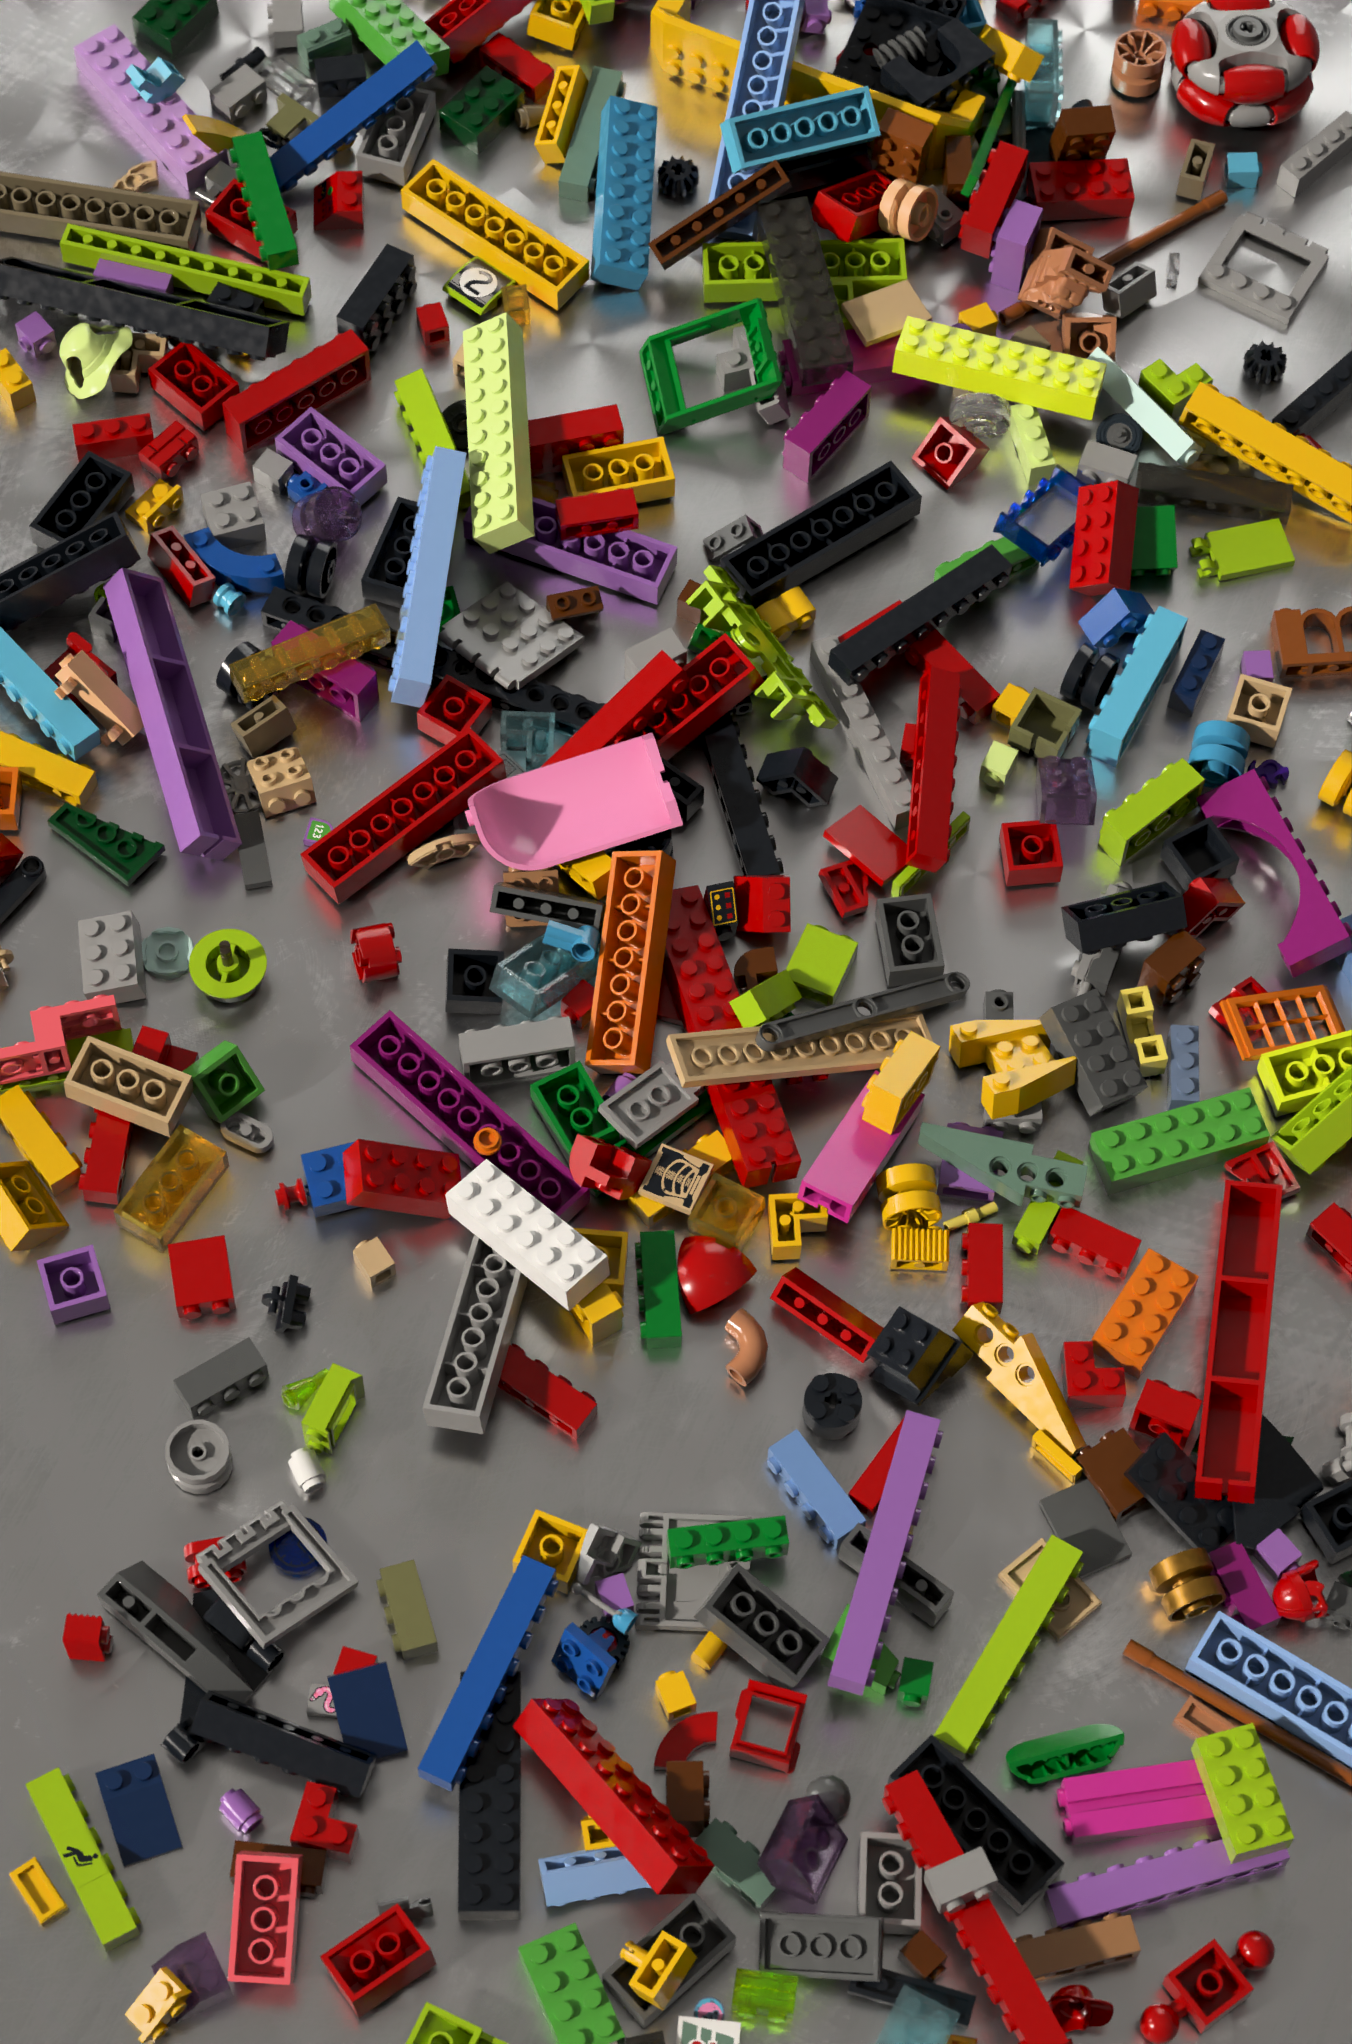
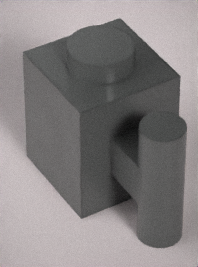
M220 160L206 172L205 183L207 192L198 188L195 192V197L211 206L233 178L237 180L235 169Z

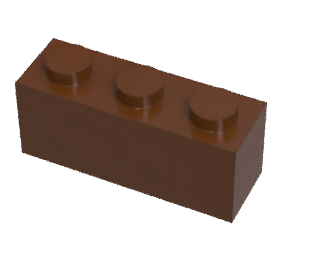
M235 1840L230 1870V1880L233 1885L235 1883L236 1855L240 1851L303 1854L300 1896L315 1897L316 1893L323 1894L328 1865L327 1850Z

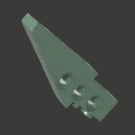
M922 1122L918 1141L920 1146L1017 1206L1022 1207L1023 1198L1027 1197L1038 1203L1047 1201L1057 1203L1063 1208H1080L1088 1166L1032 1155L1034 1144ZM1002 1170L1005 1175H996L993 1171ZM1028 1175L1031 1176L1033 1180L1025 1181L1021 1178V1176ZM1057 1181L1062 1186L1054 1187L1049 1182Z

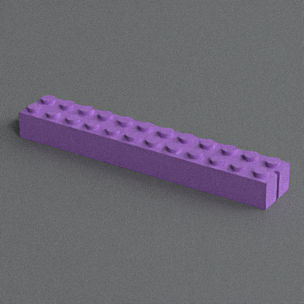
M121 568L103 587L180 853L195 856L202 854L205 858L222 861L237 849L242 842L164 580L160 577Z

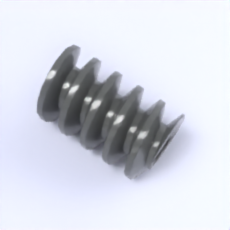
M915 26L913 32L911 30L905 32V37L898 35L896 41L890 39L887 45L881 44L879 46V51L876 48H873L872 51L878 65L882 69L883 65L900 54L908 62L909 57L914 62H917V53H920L925 58L927 56L926 48L928 43L922 30Z

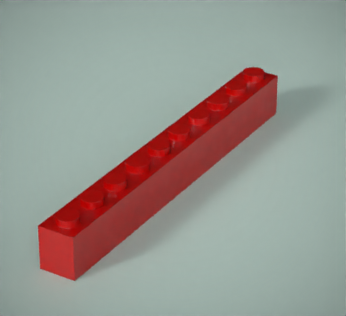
M918 1770L885 1785L884 1798H882L883 1805L888 1814H894L898 1820L897 1830L903 1841L909 1840L914 1849L911 1851V1854L918 1868L924 1867L926 1871L964 1854ZM987 1898L982 1901L973 1899L965 1903L966 1906L958 1912L949 1914L948 1911L944 1912L943 1914L949 1923L953 1921L958 1929L956 1936L964 1950L968 1948L974 1959L971 1960L976 1974L979 1977L984 1976L989 1985L986 1988L987 1993L994 2005L999 2003L1004 2012L1002 2020L1010 2033L1015 2032L1020 2041L1017 2044H1069L1068 2038L990 1899Z

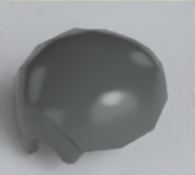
M834 1775L819 1776L809 1784L805 1793V1804L810 1814L822 1822H834L843 1817L848 1811L851 1801L849 1787L842 1779Z

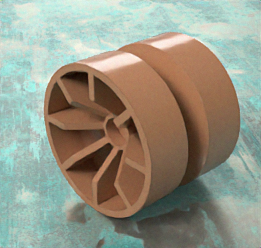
M1131 30L1118 37L1115 43L1110 75L1111 83L1116 90L1131 97H1145L1159 89L1167 50L1166 44L1161 37L1147 30Z

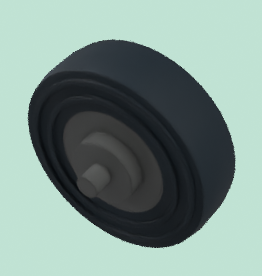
M1123 413L1112 414L1106 417L1097 428L1096 442L1133 454L1137 453L1142 444L1143 434L1141 426L1130 415Z

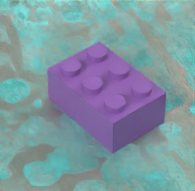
M1014 199L1010 208L1006 207L1002 216L1003 225L1002 227L997 226L993 236V241H995L991 251L993 259L988 272L992 273L991 284L1019 293L1034 256L1030 252L1040 230L1043 208Z

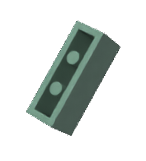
M715 1817L694 1842L708 1853L707 1857L715 1865L712 1872L760 1913L784 1886L785 1878L782 1876L784 1873L774 1862L769 1861L767 1863L759 1856L760 1851L754 1844L749 1841L744 1843L736 1836L737 1831L727 1821L721 1823Z

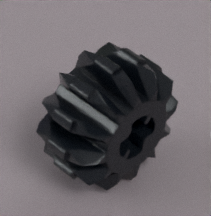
M683 155L680 159H675L672 156L670 161L663 160L662 166L657 171L659 188L663 189L664 195L672 193L673 198L676 195H681L685 198L686 193L693 194L695 187L698 186L699 170L697 166L693 165L692 159L684 161Z
M1263 340L1259 345L1253 343L1250 350H1247L1244 355L1243 368L1244 371L1248 372V379L1256 378L1257 384L1261 380L1265 381L1267 385L1271 380L1277 382L1280 379V375H1283L1286 370L1287 357L1286 354L1282 353V347L1275 348L1273 342L1266 345Z

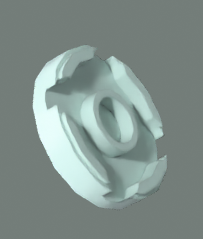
M173 927L159 928L151 932L152 934L142 941L143 963L147 973L158 979L169 980L179 978L188 972L189 959L194 944L184 931Z

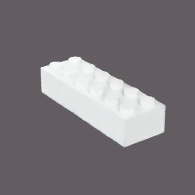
M487 1159L445 1194L448 1212L451 1216L568 1311L610 1275L608 1256Z

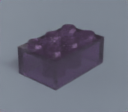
M1046 756L1045 758H1037L1035 790L1040 823L1094 825L1097 793L1092 761L1083 757L1060 759L1056 756Z

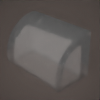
M265 57L257 73L266 80V88L279 97L284 93L298 103L304 101L317 85L282 57Z

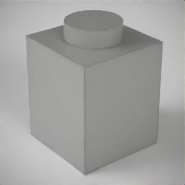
M268 448L252 466L254 481L279 495L287 488L289 479L294 475L293 462Z

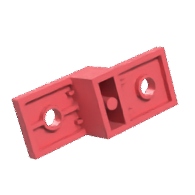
M97 995L89 1000H72L64 1005L54 1007L43 1006L35 1011H30L35 1041H22L14 1046L0 1048V1085L70 1071L72 1067L67 1046L68 1040L122 1030L114 995Z

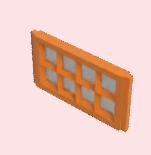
M1327 985L1227 998L1219 1003L1242 1061L1260 1060L1263 1053L1346 1031Z

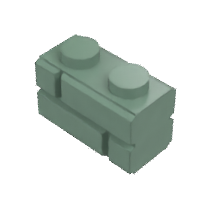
M342 18L332 20L329 23L296 36L298 54L308 69L315 67L314 59L343 56L353 52L351 33Z

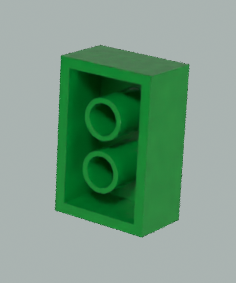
M580 1061L530 1084L531 1101L568 1164L577 1134L601 1138L605 1140V1143L615 1145L620 1141V1133L598 1111L599 1105L604 1100Z

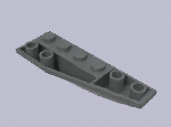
M140 1561L117 1572L97 1594L102 1606L206 1693L210 1690L241 1703H245L254 1693L187 1597L144 1561Z

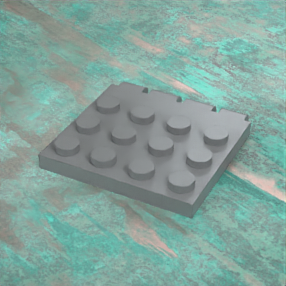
M506 581L442 625L438 639L451 649H455L459 655L470 663L475 662L477 668L488 676L494 677V680L506 689L511 690L515 687L519 690L581 646L584 636L562 620L553 621L547 609Z

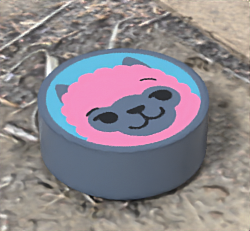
M704 1997L696 2003L694 2017L724 2020V2006L718 1999Z

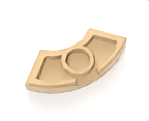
M157 160L143 162L130 168L127 174L115 182L113 188L142 193L150 187L158 186Z
M474 833L451 835L421 846L410 853L406 859L411 866L429 869L433 865L450 858L466 857L480 845L481 841L478 834Z

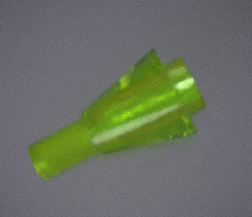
M324 1368L312 1377L283 1385L281 1398L288 1408L293 1407L295 1410H299L317 1390L318 1386L322 1384L329 1370Z

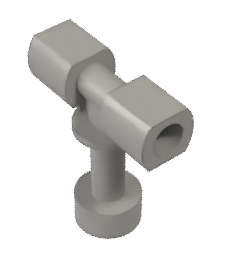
M1352 1413L1343 1414L1339 1419L1340 1432L1346 1435V1446L1341 1449L1340 1457L1326 1462L1322 1466L1324 1478L1332 1485L1351 1476Z

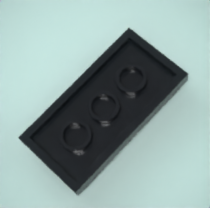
M1166 1432L1160 1433L1123 1474L1193 1548H1205L1207 1553L1214 1551L1234 1529L1232 1503L1227 1501V1497L1222 1495L1221 1500L1195 1498L1197 1465Z

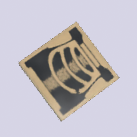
M662 1143L640 1186L639 1195L691 1216L714 1169V1164Z

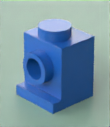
M304 471L301 475L294 474L288 481L289 499L311 516L329 500L328 485L319 482L307 471Z

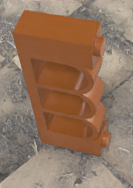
M1352 606L1342 609L1338 612L1337 616L1330 611L1320 608L1307 610L1302 615L1300 609L1291 610L1283 608L1275 610L1270 626L1279 678L1352 674V651L1345 652L1341 633L1342 626L1352 625ZM1309 627H1319L1325 630L1331 639L1333 653L1308 654L1304 630Z

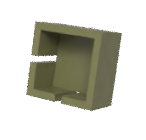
M1034 687L1010 727L1007 744L1028 754L1032 750L1034 751V757L1056 766L1066 749V745L1069 744L1079 727L1082 710Z

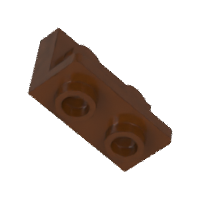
M598 585L546 595V609L550 612L552 620L556 621L602 612L603 603Z

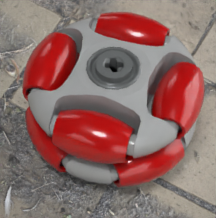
M1207 0V2L1199 3L1175 25L1171 37V79L1177 93V99L1194 117L1215 126L1259 127L1285 122L1306 105L1314 89L1312 72L1316 69L1320 56V43L1315 27L1306 16L1280 0Z

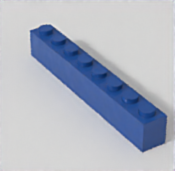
M418 40L269 157L281 193L285 190L289 192L294 189L301 177L313 174L318 169L317 165L324 159L328 161L338 153L337 149L344 143L345 145L352 143L357 138L359 131L363 128L367 130L377 122L376 118L383 112L385 114L391 112L396 107L398 100L402 97L408 98L416 91L415 87L422 81L426 83L435 76V71L438 69L436 63Z
M525 1555L522 1556L418 1766L420 1778L451 1792L456 1784L461 1785L468 1769L464 1766L469 1756L474 1758L480 1747L481 1741L478 1738L482 1729L487 1731L494 1717L491 1711L495 1703L500 1704L506 1694L507 1687L504 1686L508 1676L514 1677L520 1664V1660L517 1658L521 1650H527L532 1641L533 1633H530L534 1623L540 1624L546 1611V1607L543 1605L547 1597L552 1598L557 1590L559 1581L556 1580V1569Z

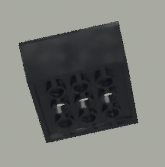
M866 0L833 74L829 72L828 74L864 87L868 86L869 89L896 98L880 83L881 68L874 55H866L864 51L870 47L876 48L879 51L881 44L887 45L890 39L896 41L898 35L905 37L907 30L913 32V28L918 26L924 33L928 43L926 48L927 56L924 58L920 53H917L918 61L914 62L909 57V63L911 65L919 63L923 66L919 72L928 76L939 77L948 57L936 47L937 30L954 18L962 21L966 0Z

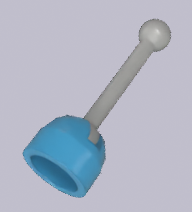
M574 1583L572 1585V1592L574 1594H581L613 1616V1625L618 1631L626 1635L631 1630L638 1618V1614L627 1608L615 1611L584 1590L581 1583Z

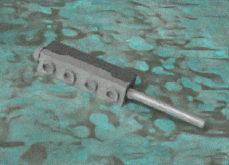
M1123 881L1115 885L1109 884L1107 892H1101L1099 898L1132 890V887L1129 883ZM1123 947L1103 948L1097 954H1083L1081 961H1075L1071 976L1075 977L1073 987L1079 989L1077 996L1097 988L1101 997H1105ZM1055 1051L1053 1058L1055 1060H1058L1060 1058L1057 1052Z

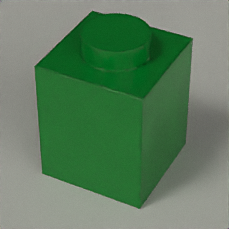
M904 1657L897 1700L903 1701V1704L911 1707L927 1704L934 1662Z

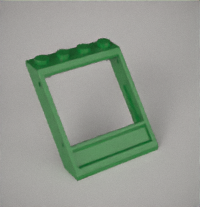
M755 298L651 335L639 351L658 435H665L768 399L773 396L782 383V373L779 371L777 353L774 351L772 332L769 330L767 312L764 309L762 298ZM742 322L747 335L757 384L687 408L673 346Z

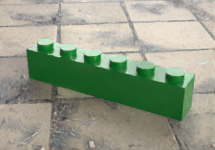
M262 132L232 137L233 148L229 149L232 164L237 163L238 168H235L238 183L243 182L244 187H241V193L244 203L249 202L250 207H247L249 221L255 222L256 225L253 227V233L256 242L260 241L262 245L259 247L262 262L267 261L269 271L299 265L296 242Z

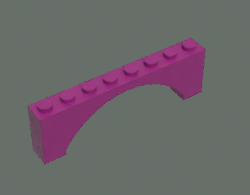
M1255 769L1197 797L1196 800L1204 819L1210 817L1217 828L1246 832L1271 843L1289 859L1296 869L1300 883V898L1296 917L1285 940L1277 944L1283 961L1292 977L1295 978L1351 950L1352 943L1350 938H1352V930L1347 922L1342 924L1339 919L1342 913L1335 900L1329 901L1327 895L1330 893L1323 879L1317 880L1315 874L1318 872L1311 858L1305 859L1303 853L1306 850L1299 837L1293 838L1291 833L1294 832V829L1287 817L1282 819L1279 813L1282 811V808L1275 796L1272 798L1269 796L1268 791H1270V787L1265 777L1259 778Z

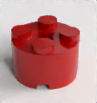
M381 923L351 930L350 942L351 944L356 943L355 952L352 953L357 975L362 980V983L392 978L400 974L398 963H402L400 948L394 947L393 939L395 938V932L392 923Z

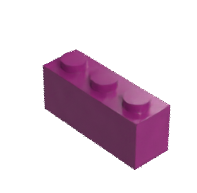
M1235 1541L1209 1552L1208 1556L1214 1569L1208 1576H1217L1226 1594V1598L1221 1604L1223 1607H1228L1232 1615L1231 1618L1258 1634L1277 1627L1281 1617L1242 1543L1239 1545Z

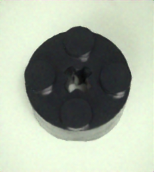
M838 1373L817 1375L812 1379L804 1394L802 1414L804 1422L816 1436L827 1440H837L845 1437L846 1434L857 1427L862 1407V1395L857 1382Z

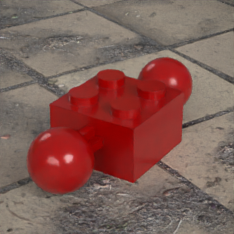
M1247 1931L1237 1940L1235 1954L1230 1958L1218 1942L1213 1939L1168 1973L1162 1985L1173 1997L1174 2001L1169 2005L1162 2003L1152 2004L1142 2012L1139 2026L1143 2036L1154 2044L1168 2043L1176 2037L1179 2030V2020L1186 2015L1201 2034L1249 1998L1254 1988L1242 1972L1246 1969L1252 1971L1263 1970L1272 1963L1275 1947L1271 1938L1261 1931Z

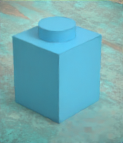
M1257 152L1227 153L1224 165L1226 188H1256L1258 178L1262 177V162H1258Z

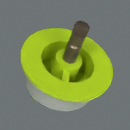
M221 929L207 934L195 945L189 959L190 975L196 986L211 998L225 1003L238 1002L249 997L262 981L267 968V957L261 943L251 934L238 929Z

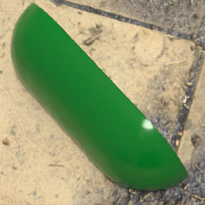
M1110 1724L1087 1725L1017 1744L1007 1752L1006 1761L1015 1776L1028 1781L1030 1784H1039L1108 1765L1112 1762L1111 1758L1117 1753L1120 1746L1124 1744V1732L1119 1727Z

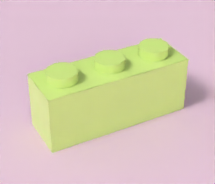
M1026 404L1011 405L1007 425L1028 486L1052 482L1056 462L1037 407Z

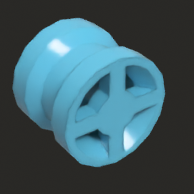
M229 582L223 584L213 597V603L218 607H223L224 612L229 616L237 614L246 602V595L241 591H235V587Z

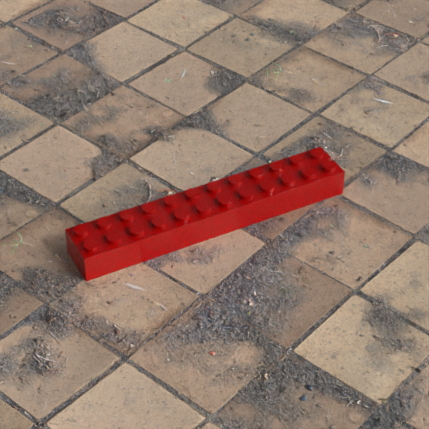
M699 885L673 889L663 971L685 1032L743 1028L729 1003L740 995ZM772 1080L705 1086L742 1188L746 1189L767 1184L772 1169L771 1164H775L771 1175L772 1183L796 1178L802 1160Z
M1234 1180L1225 1181L1195 1479V1498L1221 1500L1222 1495L1228 1496L1227 1501L1254 1504L1283 1185Z

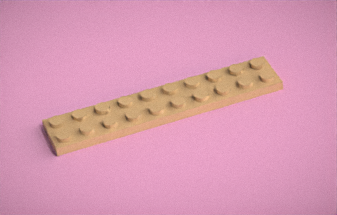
M921 1011L772 1052L764 1051L756 1044L755 1038L761 1026L669 1034L666 1039V1044L682 1088L880 1069L884 1059L887 1056H893V1050L900 1038L904 1040L910 1031L933 1042ZM763 1033V1037L767 1041H776L774 1035Z

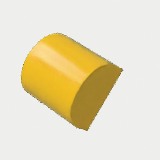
M709 1631L690 1657L691 1661L701 1668L710 1671L728 1645Z

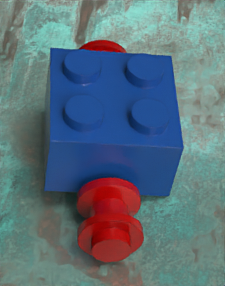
M354 1142L301 1154V1162L307 1184L303 1186L301 1178L296 1180L295 1185L289 1187L283 1182L279 1183L280 1189L275 1190L278 1206L284 1205L285 1211L290 1210L291 1203L300 1202L303 1206H307V1195V1197L310 1196L315 1218L359 1207L347 1205L343 1152Z

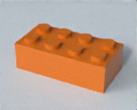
M1149 1248L1092 1337L1094 1354L1116 1367H1124L1125 1372L1139 1379L1195 1290L1199 1276Z

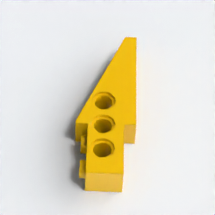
M985 1302L973 1304L952 1331L993 1369L986 1379L1069 1457L1076 1456L1087 1445L1034 1334L1031 1332L1019 1336L1017 1328L1010 1323H1005L998 1316L997 1309L991 1304ZM987 1327L993 1331L992 1340L987 1336ZM1008 1346L1014 1352L1013 1360L1007 1354ZM1028 1367L1034 1370V1379L1029 1377Z

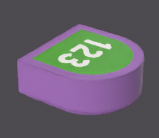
M310 817L303 839L304 845L312 846L333 830L332 825L325 820Z

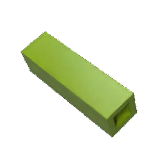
M1060 1150L1057 1151L1054 1157L1056 1160L1081 1165L1084 1163ZM1057 1181L1049 1182L1054 1187L1062 1186ZM1031 1200L1014 1231L1012 1244L1016 1245L1017 1249L1024 1253L1038 1255L1062 1207L1057 1203L1047 1201L1038 1203Z

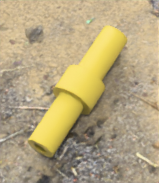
M993 1201L976 1209L974 1207L962 1211L961 1215L943 1222L944 1229L950 1232L962 1226H968L969 1223H979L981 1218L998 1212V1207Z

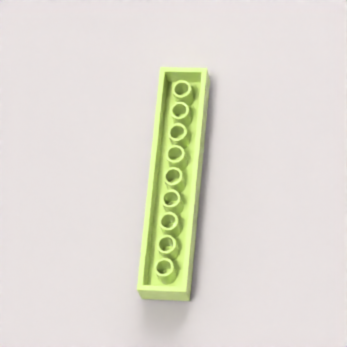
M507 312L463 331L472 536L489 554L535 536L523 329Z

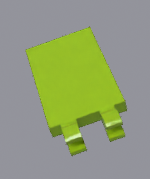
M1279 518L1207 532L1204 535V539L1201 537L1191 539L1192 546L1189 547L1192 557L1210 554L1211 559L1199 561L1200 568H1197L1200 579L1218 575L1219 581L1292 567L1295 564L1294 555Z

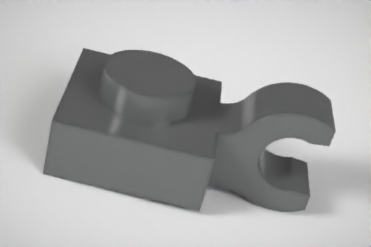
M408 1896L377 1902L380 1915L398 1903L412 1924L415 1919L434 1916L430 1898H423L412 1904H409Z

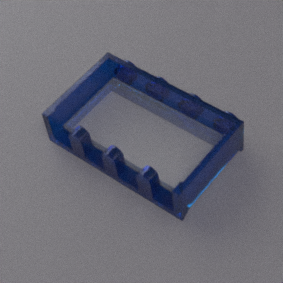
M1057 464L1050 480H1047L1045 477L1042 478L1035 493L1028 490L1023 497L1021 505L1014 502L1007 514L1003 511L999 514L993 532L1002 534L1041 563L1040 566L1043 567L1050 560L1055 561L1063 548L1068 549L1073 544L1079 487L1088 485Z

